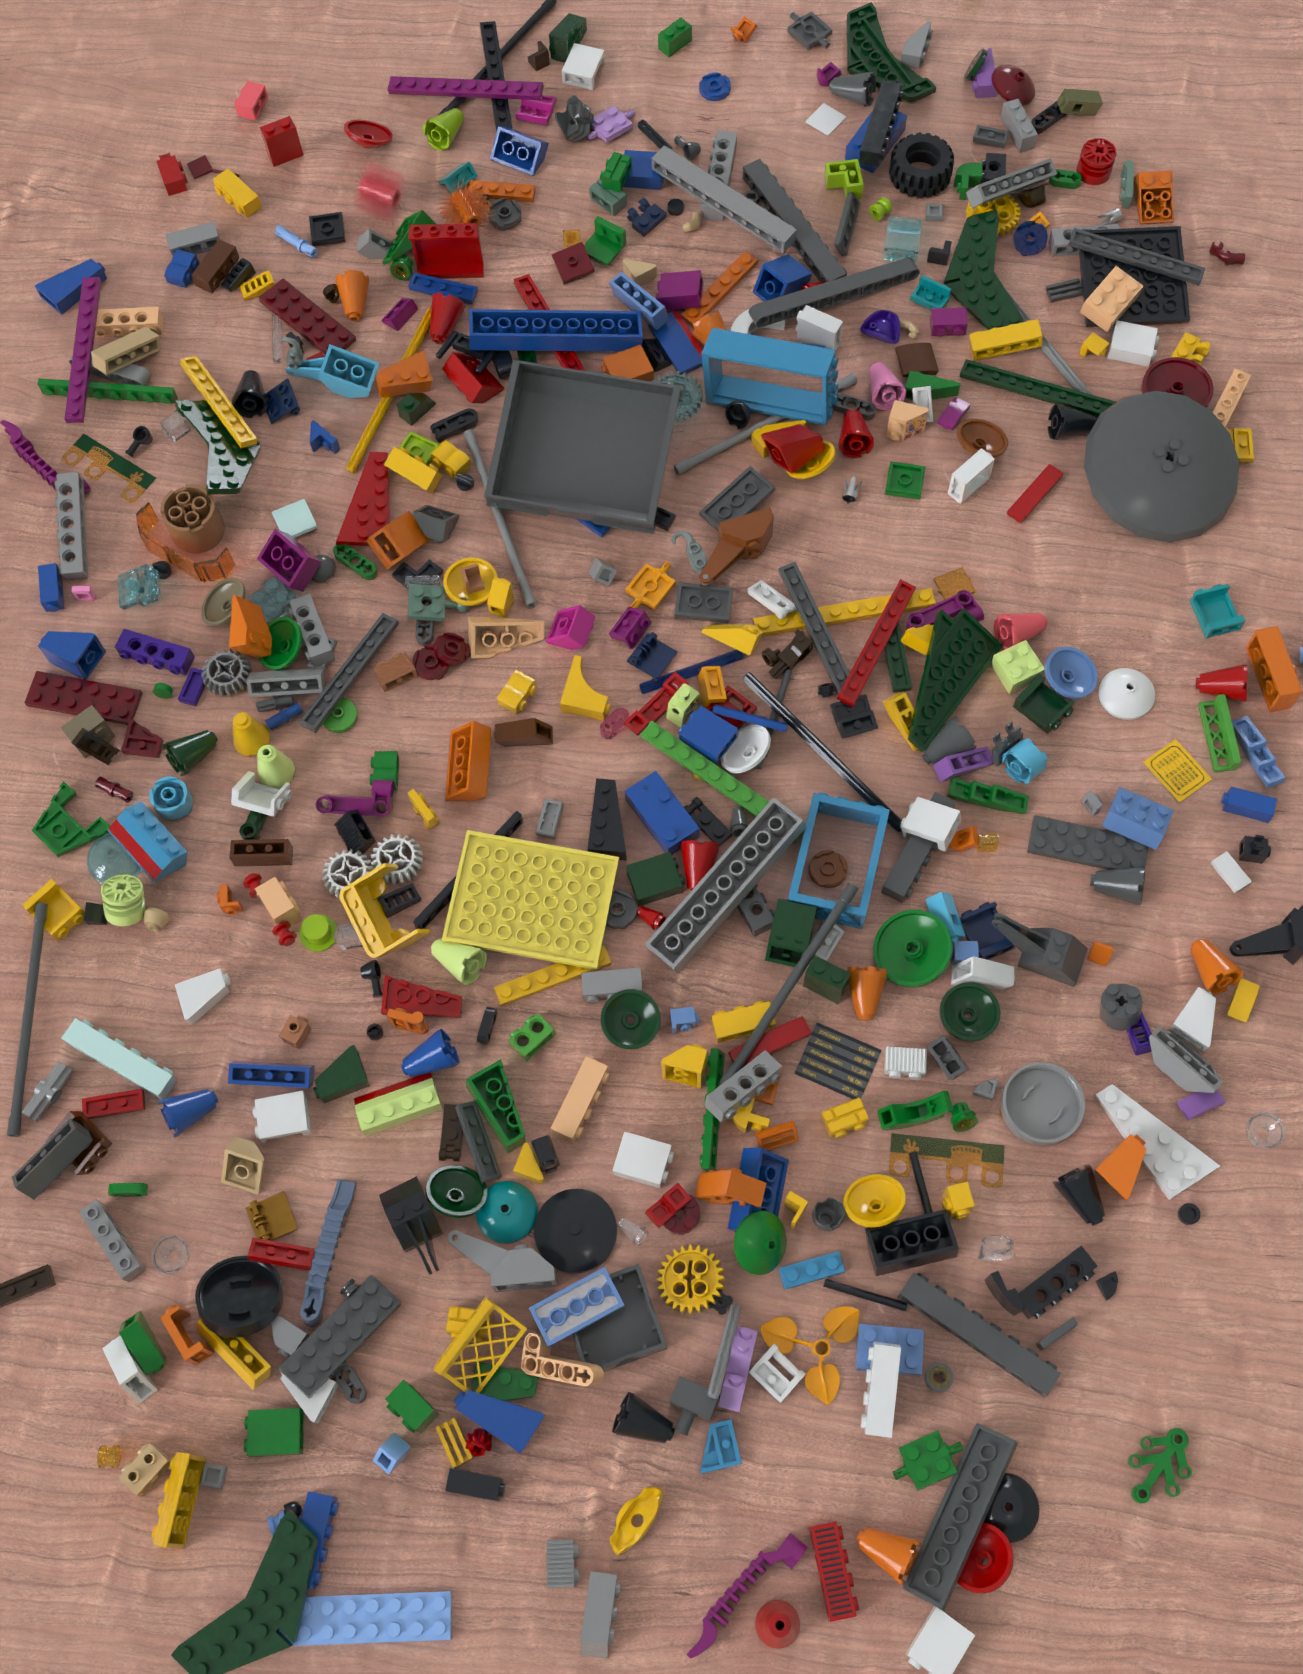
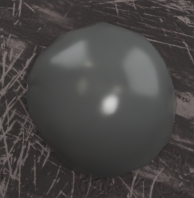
M319 554L316 557L321 561V564L311 580L317 583H326L329 577L334 576L336 564L329 556Z
M828 1197L823 1202H818L812 1211L813 1222L819 1229L825 1231H833L839 1228L845 1217L843 1204L832 1197Z

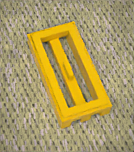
M455 1417L435 1427L453 1468L473 1459L469 1449L465 1448L466 1440ZM451 1425H454L467 1455L465 1458H463L451 1431ZM443 1429H446L459 1461L457 1462L444 1436Z

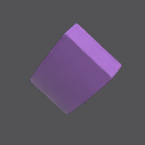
M1217 1089L1214 1093L1196 1092L1178 1101L1177 1105L1187 1120L1203 1116L1209 1110L1223 1106L1226 1101Z

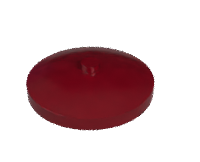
M1171 357L1159 360L1148 368L1142 381L1141 391L1142 393L1161 391L1184 395L1207 408L1212 399L1214 387L1210 375L1202 366L1189 359Z

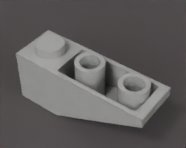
M930 21L905 41L901 62L909 68L919 69L920 64L924 63L926 55L924 51L928 50V39L931 40L933 29H930Z

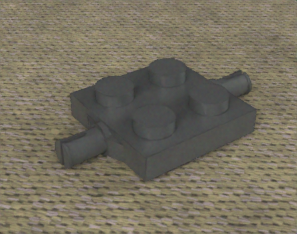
M812 11L801 17L795 12L790 14V18L795 22L788 26L787 32L807 50L817 44H821L825 49L829 48L830 43L826 38L832 35V29Z

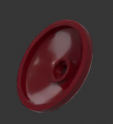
M1010 64L1000 65L995 68L992 73V84L1006 101L1019 99L1022 106L1031 103L1035 97V87L1032 79L1025 71Z

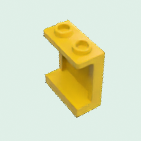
M52 879L22 904L33 917L35 916L36 903L48 904L44 928L57 941L66 937L75 925L80 924L84 920L82 908Z

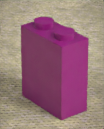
M701 270L661 273L660 281L657 282L658 293H656V300L664 305L666 310L701 307L704 284Z

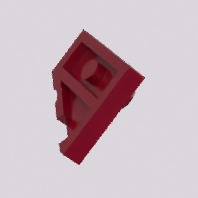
M129 719L121 752L128 755L159 758L164 741L158 735L151 733L150 730L136 723L135 720Z

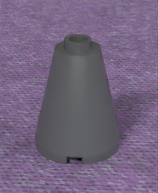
M873 72L834 77L830 82V91L836 96L869 107L874 100L871 96L872 92L876 91V76L873 75Z
M957 717L952 718L923 751L922 757L928 765L930 763L934 765L946 756L974 750L977 747L974 745L975 741L966 727L958 725L960 720Z
M1145 867L1096 871L1095 875H1091L1090 886H1094V891L1135 905H1141Z

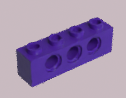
M123 629L115 645L119 656L123 659H133L142 665L150 664L156 669H166L175 675H187L195 658L190 648L127 629Z

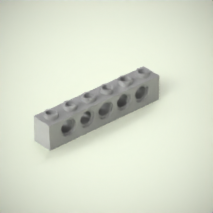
M718 130L717 137L713 138L714 150H711L710 160H712V163L708 165V173L729 186L737 146V132ZM704 202L701 203V212H704V219L723 221L724 215Z
M1050 158L979 184L967 191L966 194L971 207L975 208L1044 182L1055 176L1057 172Z
M78 472L57 474L55 489L58 497L55 498V503L58 508L56 520L59 525L57 538L60 541V547H58V555L61 560V564L58 565L59 573L66 580L88 578L83 478ZM75 557L72 562H69L71 558Z

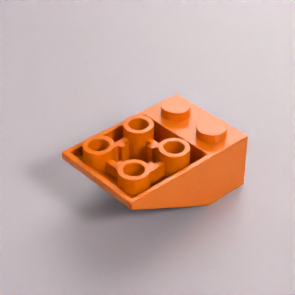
M1172 170L1139 172L1134 177V196L1140 224L1174 222Z
M407 511L371 535L366 542L385 568L389 570L427 543L430 538L425 536L415 517L410 511Z

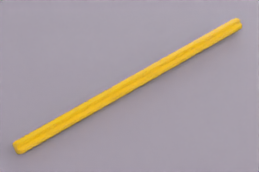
M431 307L427 309L401 361L417 353L430 328ZM394 396L381 398L346 466L348 472H356Z

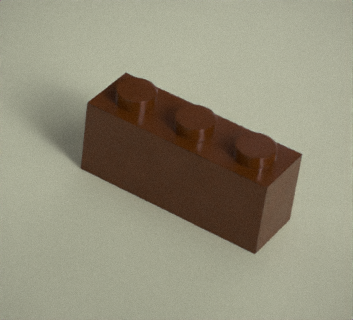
M219 239L191 275L195 286L213 293L240 258L236 246Z
M289 839L231 840L230 860L234 866L292 865L293 846Z

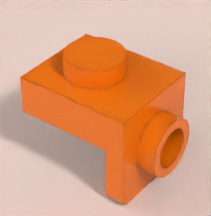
M744 16L736 28L733 26L730 28L733 32L732 36L739 42L742 40L747 43L756 30L757 25Z
M970 826L955 832L948 847L952 850L963 852L979 846L977 828Z
M227 884L219 885L220 892H217V902L220 903L222 911L229 915L242 912L243 906L239 901L232 902V891Z

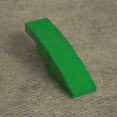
M955 777L950 779L947 797L966 803L1018 814H1026L1029 800L1028 795L996 784L988 786L977 781L969 783Z

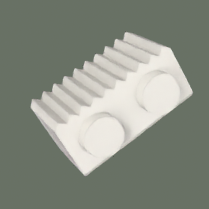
M886 1047L884 1052V1075H889V1078L894 1079L901 1078V1076H909V1079L920 1080L921 1077H925L927 1049Z

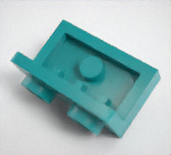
M921 275L919 284L911 294L910 300L930 310L944 308L950 300L951 288Z

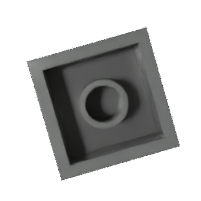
M681 1376L677 1381L669 1402L671 1406L682 1411L675 1431L688 1436L695 1417L710 1423L719 1398H710L707 1394L708 1388Z

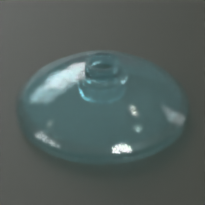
M110 833L97 839L88 852L87 866L89 872L102 884L113 876L128 874L136 877L141 871L138 864ZM115 851L114 855L109 856L111 852Z

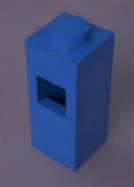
M53 563L38 566L41 605L46 612H56L64 609L62 575L59 573L58 565Z
M1232 786L1227 793H1223L1221 803L1224 804L1222 811L1269 823L1274 816L1277 798Z

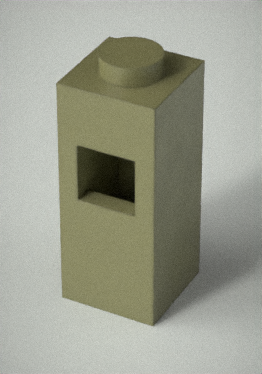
M1064 88L1057 100L1061 113L1095 116L1103 104L1099 91Z

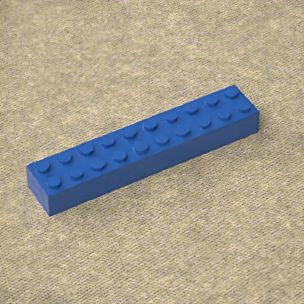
M469 309L470 350L624 351L640 344L642 346L643 342L641 311Z

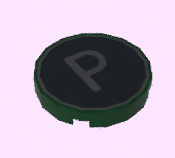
M982 48L977 53L964 75L965 79L970 81L972 80L971 75L977 74L984 63L983 56L988 55L987 50Z

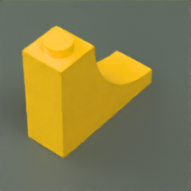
M574 655L560 701L561 712L604 721L605 716L609 715L611 710L608 696L597 693L585 682L582 676V656Z

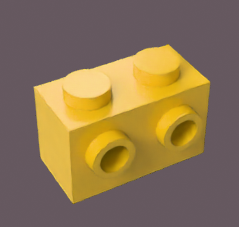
M968 1182L947 1186L942 1194L944 1199L942 1201V1208L947 1210L949 1219L954 1217L955 1220L965 1219L975 1207Z

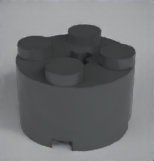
M1110 984L1107 986L1101 996L1100 1017L1107 1023V1026L1123 1031L1130 1029L1131 1026L1139 1022L1143 1004L1139 989L1127 984Z

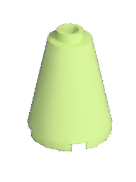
M271 745L262 746L257 753V775L263 785L277 789L282 788L286 782H292L295 772L292 760Z
M442 938L434 941L431 946L432 955L459 982L465 985H469L480 976L477 974L480 968L484 969L487 956L486 952L481 948L442 942Z

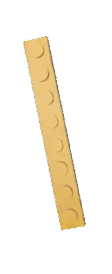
M191 356L180 359L181 367L240 448L257 444L256 436L198 357Z

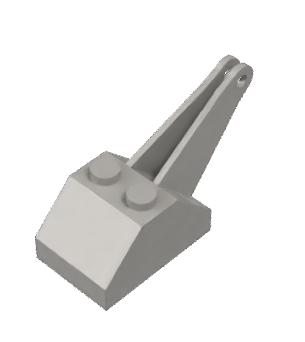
M457 1230L451 1231L448 1235V1241L454 1248L491 1276V1287L495 1292L558 1287L555 1268L534 1249L528 1248V1245L515 1246V1249L508 1251ZM458 1236V1240L454 1241V1237Z

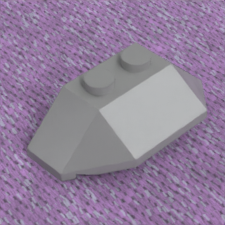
M1159 1026L1149 1036L1154 1064L1185 1091L1214 1093L1223 1083V1080L1218 1076L1213 1066L1178 1035L1166 1031Z

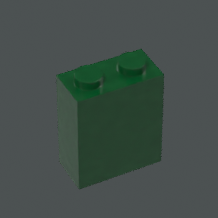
M670 852L626 865L627 875L638 906L683 893L682 886L685 885L682 874L678 875L677 868L679 866L676 857L672 858Z
M814 955L805 972L803 987L839 1004L848 987L851 973Z

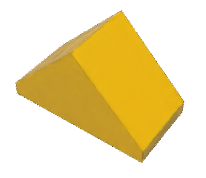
M528 1142L524 1143L513 1170L514 1174L539 1184L546 1183Z

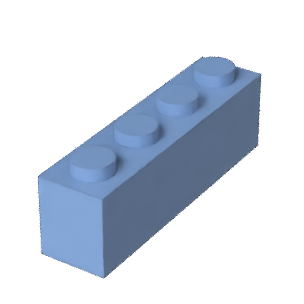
M622 271L609 282L613 295L632 311H641V318L654 329L658 330L669 320L665 306Z

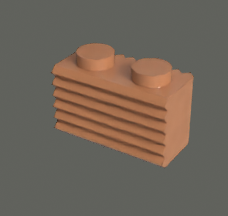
M406 652L403 654L397 653L392 659L386 662L380 661L373 667L374 673L384 692L417 677L416 669Z

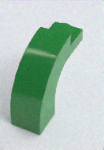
M941 1091L916 1102L888 1105L877 1110L882 1130H897L938 1120L954 1110L949 1092Z

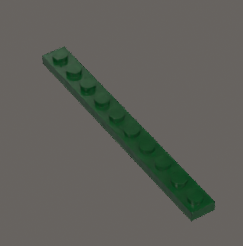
M967 359L960 372L961 378L1052 404H1063L1098 417L1116 403V401Z

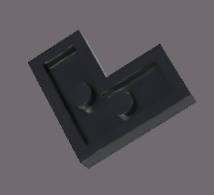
M430 559L418 571L403 562L392 573V576L409 589V584L432 585L443 574V569Z

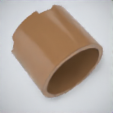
M186 484L185 487L175 491L171 490L164 497L160 512L173 541L181 550L189 553H202L214 548L221 541L225 531L224 521L213 497L207 494L204 487Z

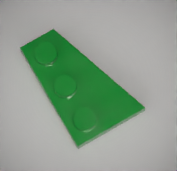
M476 1362L474 1374H475V1373H478V1370H477V1362ZM479 1362L480 1373L490 1371L493 1367L491 1364ZM499 1366L480 1393L503 1401L535 1397L539 1377L528 1375L524 1371ZM473 1377L470 1388L472 1391H475L479 1386L478 1377Z

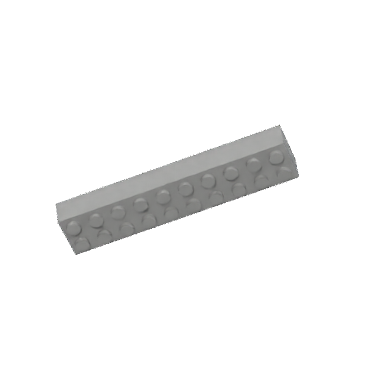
M773 797L645 943V946L674 972L679 974L806 828L804 821Z

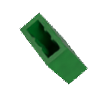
M302 1408L248 1410V1416H245L244 1420L245 1430H247V1439L244 1440V1452H247V1456L303 1455L304 1411Z

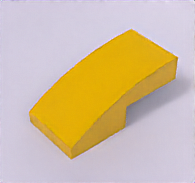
M1241 978L1233 993V999L1226 1015L1246 1023L1260 985Z

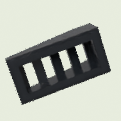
M242 258L223 280L221 286L232 292L256 273L251 262Z
M412 883L378 897V901L386 917L389 918L421 901V897ZM409 891L410 895L412 896V899H409L406 892ZM400 895H402L405 902H402V900L399 897ZM395 899L398 905H395L392 900Z

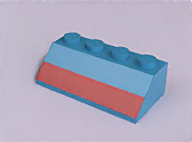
M142 801L126 808L108 828V832L153 882L186 866L188 852Z

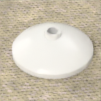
M1120 668L1109 672L1102 679L1098 689V697L1103 708L1112 716L1123 720H1134L1146 715L1150 711L1155 701V689L1151 681L1143 673L1134 669Z
M749 725L738 730V738L721 758L722 766L731 773H743L756 767L768 753L771 743L769 732L760 725Z

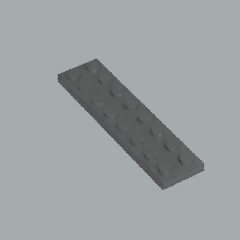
M979 1423L976 1424L956 1468L958 1474L952 1477L903 1586L904 1590L945 1611L1016 1450L1017 1441Z

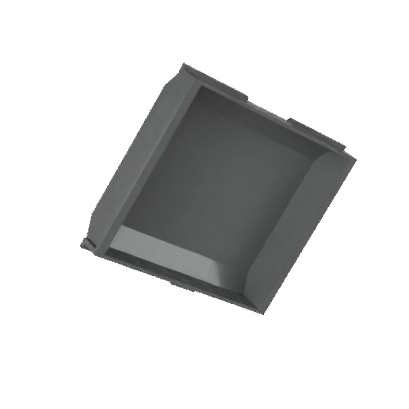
M513 360L484 494L487 506L543 516L551 514L593 521L596 525L654 534L656 528L654 521L679 398H682L683 390L680 386L612 376L607 373L589 370L581 371Z

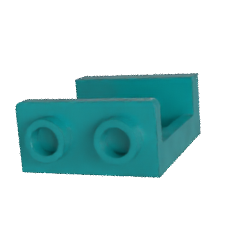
M1218 584L1209 589H1199L1194 592L1190 600L1206 639L1241 630L1245 623L1244 616L1237 615L1229 597V584Z

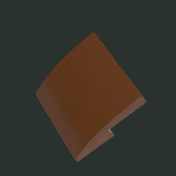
M910 343L895 348L902 377H908L910 371L928 375H936L939 369L931 343Z

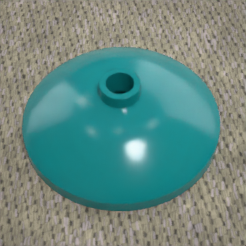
M501 1181L487 1188L486 1203L476 1213V1220L481 1231L489 1239L498 1243H513L526 1237L533 1229L538 1214L537 1203L531 1191L524 1185L514 1181ZM504 1206L509 1207L506 1213L502 1212V1207Z

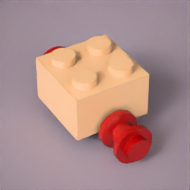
M252 873L248 875L243 882L244 887L251 889L249 892L251 898H261L277 924L273 928L272 933L275 936L279 935L278 943L281 946H290L295 942L297 934L295 931L290 932L289 928L302 920L299 916L301 910L283 881L278 882L276 877H273L261 884L262 877L260 874Z

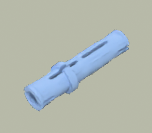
M281 225L275 228V235L295 246L299 252H304L311 258L317 256L318 252L316 251L318 249L310 245L307 240L299 238Z

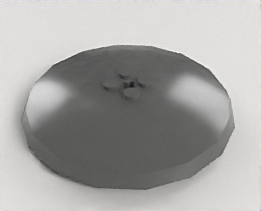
M1150 391L1123 397L1100 414L1086 439L1084 470L1093 497L1112 521L1139 537L1175 542L1201 536L1224 518L1237 494L1239 460L1230 433L1211 410L1184 395Z

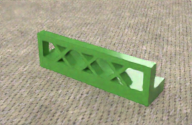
M1225 694L1217 695L1214 701L1199 702L1198 707L1213 771L1237 770L1242 762ZM1204 707H1214L1215 714L1213 717L1205 712ZM1211 722L1219 727L1217 734L1209 729ZM1215 739L1223 744L1221 751L1213 746ZM1219 756L1227 761V766H1218L1217 758Z

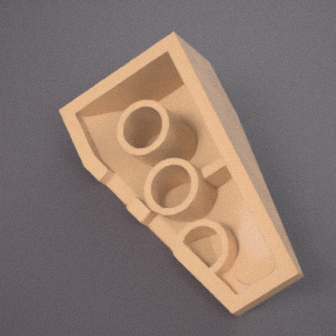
M468 617L471 658H491L496 654L511 651L513 648L543 640L544 621L499 617Z

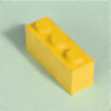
M227 168L213 178L216 193L222 195L229 205L232 204L239 214H243L248 218L262 208L259 196L230 169Z
M402 446L400 449L393 447L384 465L433 494L443 476L438 472L439 468L432 464H429V466L423 464L424 459L417 455L413 458L409 455L410 451Z
M757 1001L752 1006L745 1007L742 1005L735 1007L733 1011L726 1012L721 1010L711 1016V1022L717 1044L750 1036L769 1008L770 1002ZM775 1019L772 1020L766 1031L776 1027Z

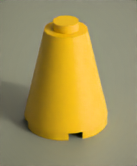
M245 712L238 713L233 718V744L241 755L250 757L249 755L257 756L258 750L262 746L270 745V733L262 723Z

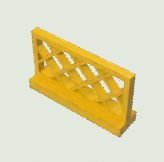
M486 1296L435 1363L433 1370L439 1375L442 1374L464 1392L466 1389L471 1390L466 1385V1379L478 1377L479 1386L474 1392L480 1393L527 1330V1327ZM494 1309L501 1314L502 1323L489 1324V1315ZM504 1317L507 1318L509 1322H505ZM485 1320H487V1325L482 1326ZM514 1324L520 1328L516 1336L506 1337V1325ZM503 1326L504 1338L492 1340L490 1328ZM488 1328L489 1340L476 1342V1332L480 1329ZM505 1341L506 1350L503 1354L493 1355L492 1343ZM490 1344L491 1355L478 1357L477 1345ZM475 1346L476 1358L463 1360L462 1351L465 1347ZM494 1358H499L497 1362L494 1363ZM492 1359L493 1367L491 1370L480 1373L479 1361ZM476 1361L478 1373L465 1375L464 1363ZM461 1364L463 1375L453 1377L447 1371L452 1365Z

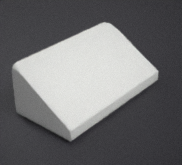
M835 924L815 955L827 961L845 931Z

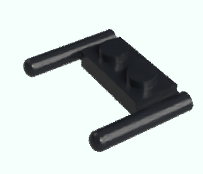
M454 331L436 353V357L441 359L452 346L457 351L482 360L475 369L476 374L480 375L498 350H470L469 336Z

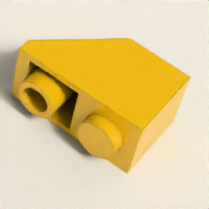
M494 577L487 602L489 613L506 618L514 603L512 585L505 578Z
M927 624L923 627L907 629L901 638V642L923 655H927L934 625Z

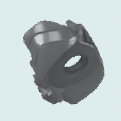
M574 95L567 100L565 112L555 113V119L565 139L577 142L589 135L590 125L594 122V115L591 113V108Z

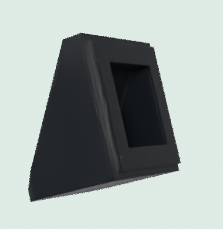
M86 902L84 921L88 925H107L102 904Z

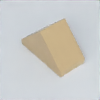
M623 259L625 275L639 286L656 278V264Z

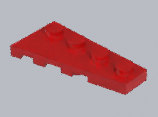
M385 975L381 1014L387 1015L389 1009L402 1008L410 1014L421 1012L425 1017L461 1018L463 999L462 996L441 990H433L423 985L412 984L409 981L398 980Z

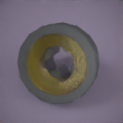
M934 1363L926 1370L925 1382L932 1391L944 1392L953 1384V1372L946 1364ZM940 1373L943 1383H936L933 1375Z

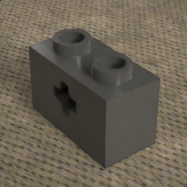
M942 1035L927 1046L949 1080H954L969 1070L946 1035Z

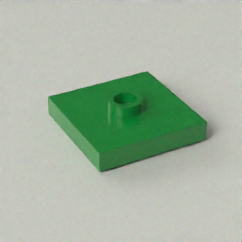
M890 461L885 495L920 500L925 466Z

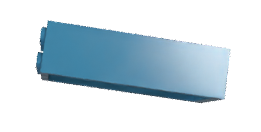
M718 328L711 329L701 353L706 403L728 406L730 402L738 400L746 403L753 412L795 420H805L806 422L827 425L828 420L832 419L833 406H836L838 402V395H836L838 390V383H836L838 377L836 350ZM722 360L822 378V393L723 375Z

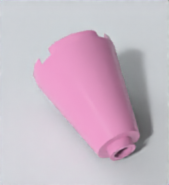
M878 362L873 364L869 369L872 403L877 409L890 410L895 400L902 402L905 399V387L884 363Z

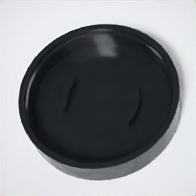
M236 1256L222 1260L208 1269L201 1277L195 1293L198 1315L202 1323L210 1331L225 1337L249 1336L271 1324L279 1314L283 1303L281 1278L271 1264L247 1260L248 1256Z

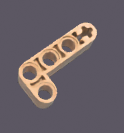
M541 1332L529 1333L525 1337L521 1367L526 1374L579 1386L598 1385L603 1381V1369L596 1364L550 1355L551 1347L548 1348Z

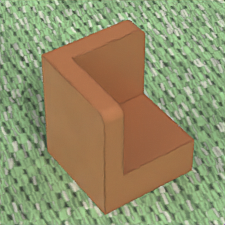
M477 563L460 568L467 594L485 589Z

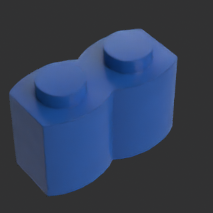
M177 249L164 274L167 283L186 288L193 280L191 275L200 264L197 255Z

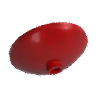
M356 119L347 121L344 124L346 135L364 148L385 146L393 138L392 132L387 127L373 121Z
M983 1523L957 1581L967 1591L977 1594L990 1593L1000 1588L1009 1578L1013 1568L1014 1554L1009 1539L1000 1529L991 1524ZM988 1559V1564L984 1566L983 1561Z

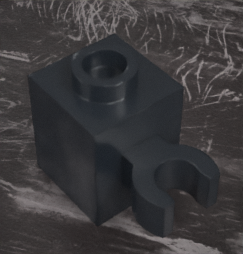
M1244 836L1239 844V861L1262 864L1266 858L1270 857L1271 846H1268V839L1264 838V836Z

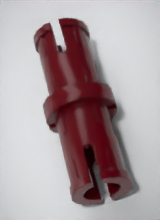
M101 776L95 782L96 788L107 792L111 797H118L127 803L133 798L131 794L134 793L121 787L117 782L113 783Z

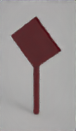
M206 155L187 163L194 179L209 172H223L222 170L212 169Z

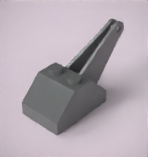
M994 914V920H992L991 924L1022 952L1018 967L1075 987L1088 950L1083 943L1073 935L1055 928L1030 929L1003 914Z

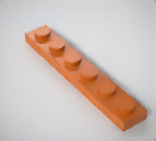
M744 251L702 294L701 307L688 308L681 315L685 322L694 327L693 325L700 318L710 313L758 264V259Z

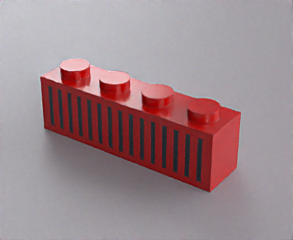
M837 1522L809 1527L828 1621L832 1622L856 1617L859 1605L857 1597H852L851 1587H854L852 1574L847 1573L846 1569L849 1559L847 1550H842L840 1540H844L842 1527L837 1526Z

